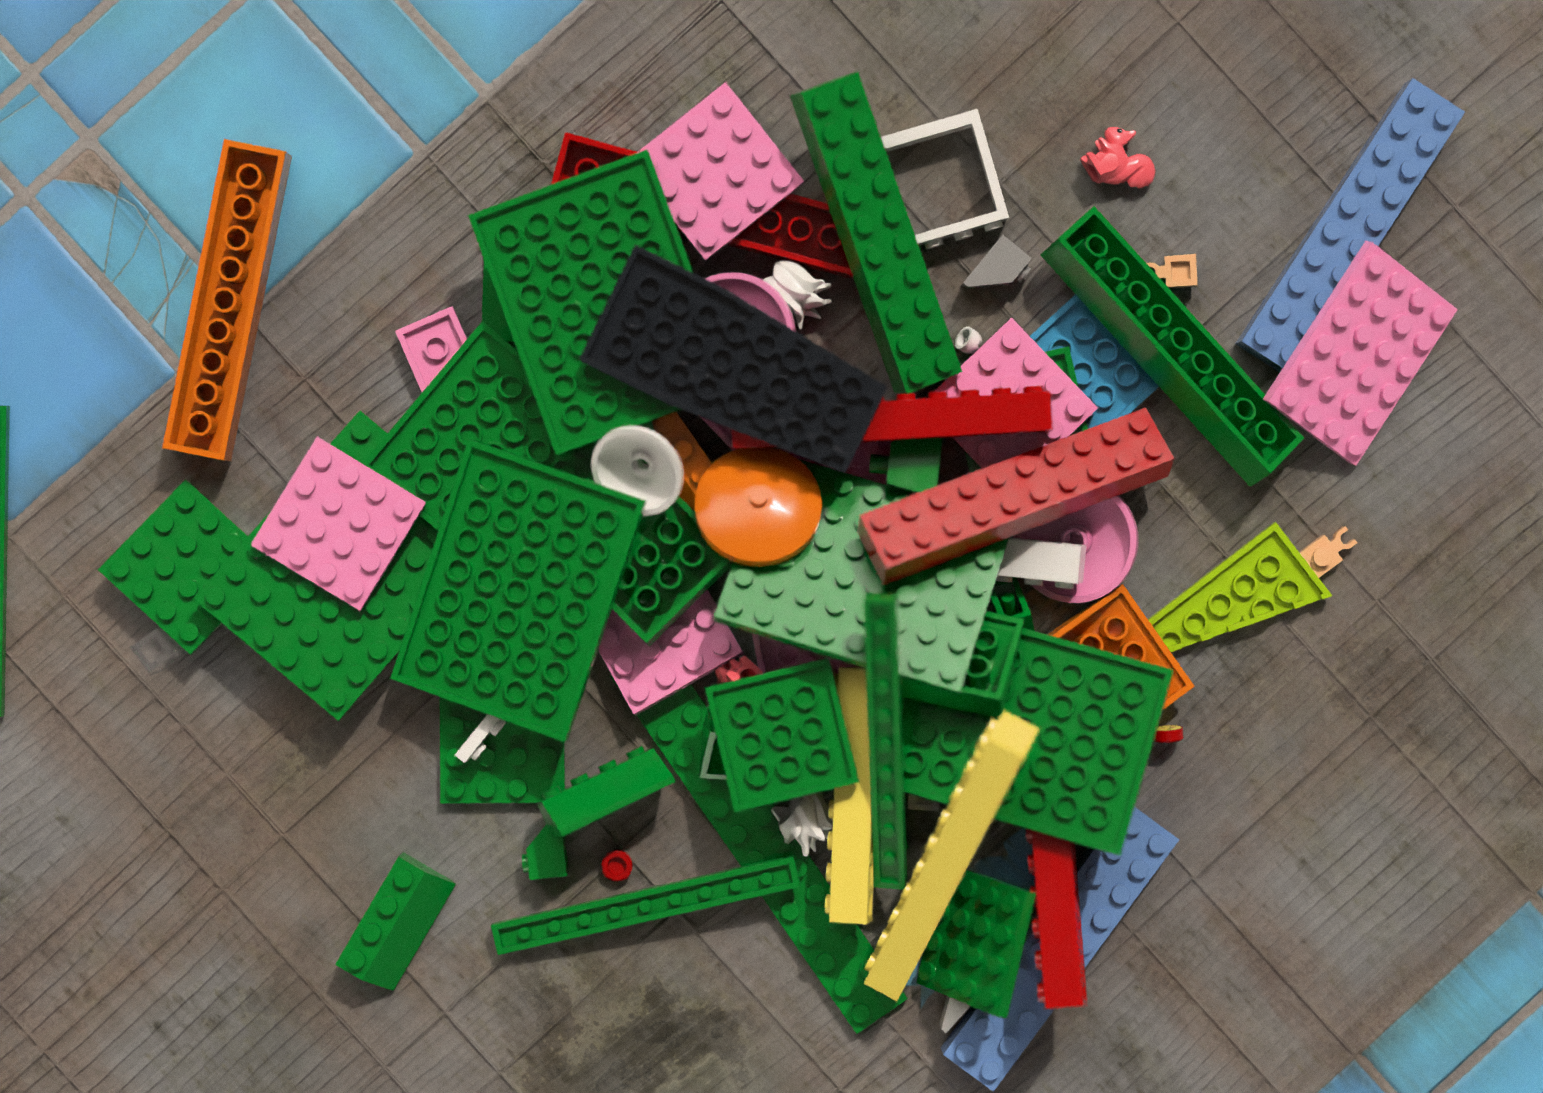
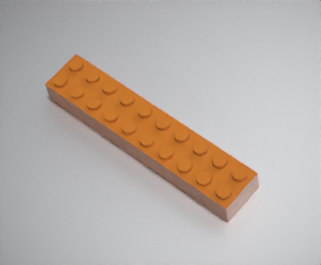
M227 139L223 141L162 446L164 449L224 461H231L292 160V156L286 151Z

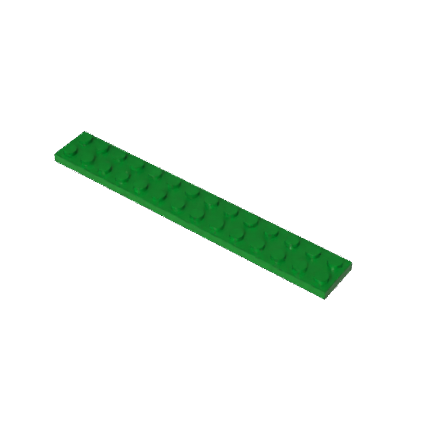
M611 675V676H610L611 679L613 680V682L615 683V685H616L617 688L619 689L617 683L615 682L613 676ZM692 684L638 714L637 717L740 866L794 855L801 887L763 895L762 898L856 1034L906 1001L908 998L903 991L898 1001H895L864 984L869 973L864 968L875 949L857 924L829 922L830 914L825 913V899L827 894L830 895L831 886L808 854L807 857L803 856L802 847L796 839H793L789 844L785 843L784 837L779 830V822L771 812L775 804L771 803L734 812L727 780L699 778L702 729L707 706Z

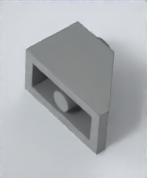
M1002 235L961 286L964 289L1006 286L1010 285L1014 280L1020 283L1031 270L1027 264L1032 258L1006 236Z

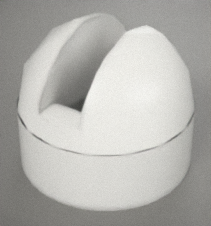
M968 326L958 333L955 340V347L967 354L975 353L979 349L978 344H982L981 335Z

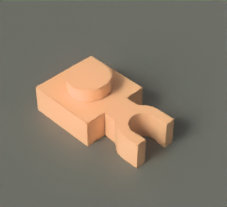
M1196 254L1164 256V266L1146 263L1156 271V275L1161 280H1166V286L1169 289L1198 286Z
M1346 526L1337 530L1332 540L1329 541L1325 535H1322L1299 552L1319 578L1343 561L1338 553L1339 551L1349 549L1357 544L1355 539H1352L1347 544L1341 542V535L1348 531Z

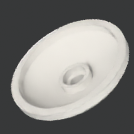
M638 426L616 428L608 432L598 442L592 455L591 469L595 483L647 500L643 516L658 514L666 510L675 502L682 490L684 473L677 452L666 439L647 428ZM641 459L647 461L649 465L644 464Z

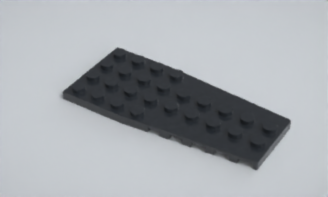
M637 245L634 246L579 358V361L669 405L843 473L847 471L887 390V385L877 381L775 318L770 317L725 288Z

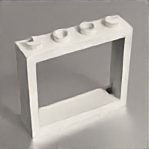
M978 109L881 137L886 152L972 128L995 212L916 234L918 245H924L926 250L943 245L942 239L952 236L955 237V241L973 236L972 231L984 227L985 232L1003 227L1002 222L1009 218Z

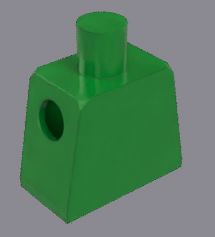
M942 438L891 441L889 456L871 454L869 473L887 475L886 488L892 490L898 488L910 495L938 486Z

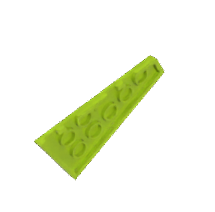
M1273 522L1148 618V620L1170 652L1289 610L1306 606L1309 603L1331 597L1332 594L1279 525Z

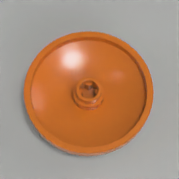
M761 447L742 448L731 451L709 466L697 486L695 517L701 535L714 551L738 564L763 567L787 561L807 547L816 534L820 523L822 499L814 476L800 460L779 449Z

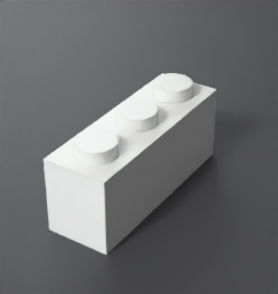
M1010 537L996 581L1012 582V577L1024 578V584L1043 585V580L1055 581V587L1074 589V584L1083 583L1087 545Z

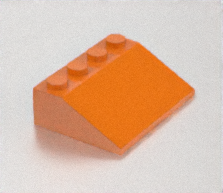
M1123 584L1047 634L1174 670L1163 710L1195 687Z

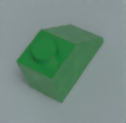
M1012 577V582L996 581L990 598L994 613L1024 619L1023 628L1035 631L1032 614L1017 577Z
M545 825L527 847V854H522L523 872H529V880L564 877L569 873L565 836L552 837L547 825Z

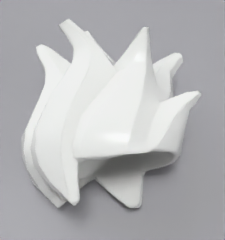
M784 259L775 262L772 276L763 279L773 286L785 299L793 315L794 322L799 329H802L804 316L821 319L820 314L815 308L832 302L831 299H822L817 296L818 292L829 289L831 283H825L822 279H814L803 266L792 260Z
M821 792L790 799L789 807L775 806L771 810L779 822V830L784 837L785 843L789 844L793 839H796L802 847L803 856L806 857L810 848L816 852L815 841L817 839L825 841V838H828V830L833 829V819H829L828 806Z

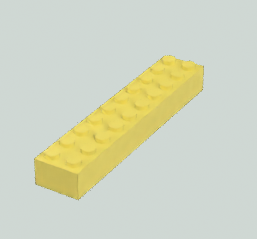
M1006 711L1003 712L999 721L991 720L947 808L942 814L937 828L925 848V852L916 865L898 905H896L889 918L888 924L881 934L874 952L864 970L869 972L864 984L898 1001L1039 730L1038 728Z

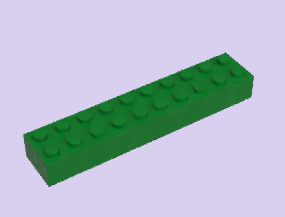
M859 72L845 74L790 95L894 393L909 394L961 373L962 369Z
M1095 206L1040 254L1250 487L1271 474L1304 439L1281 412L1263 400L1265 394Z

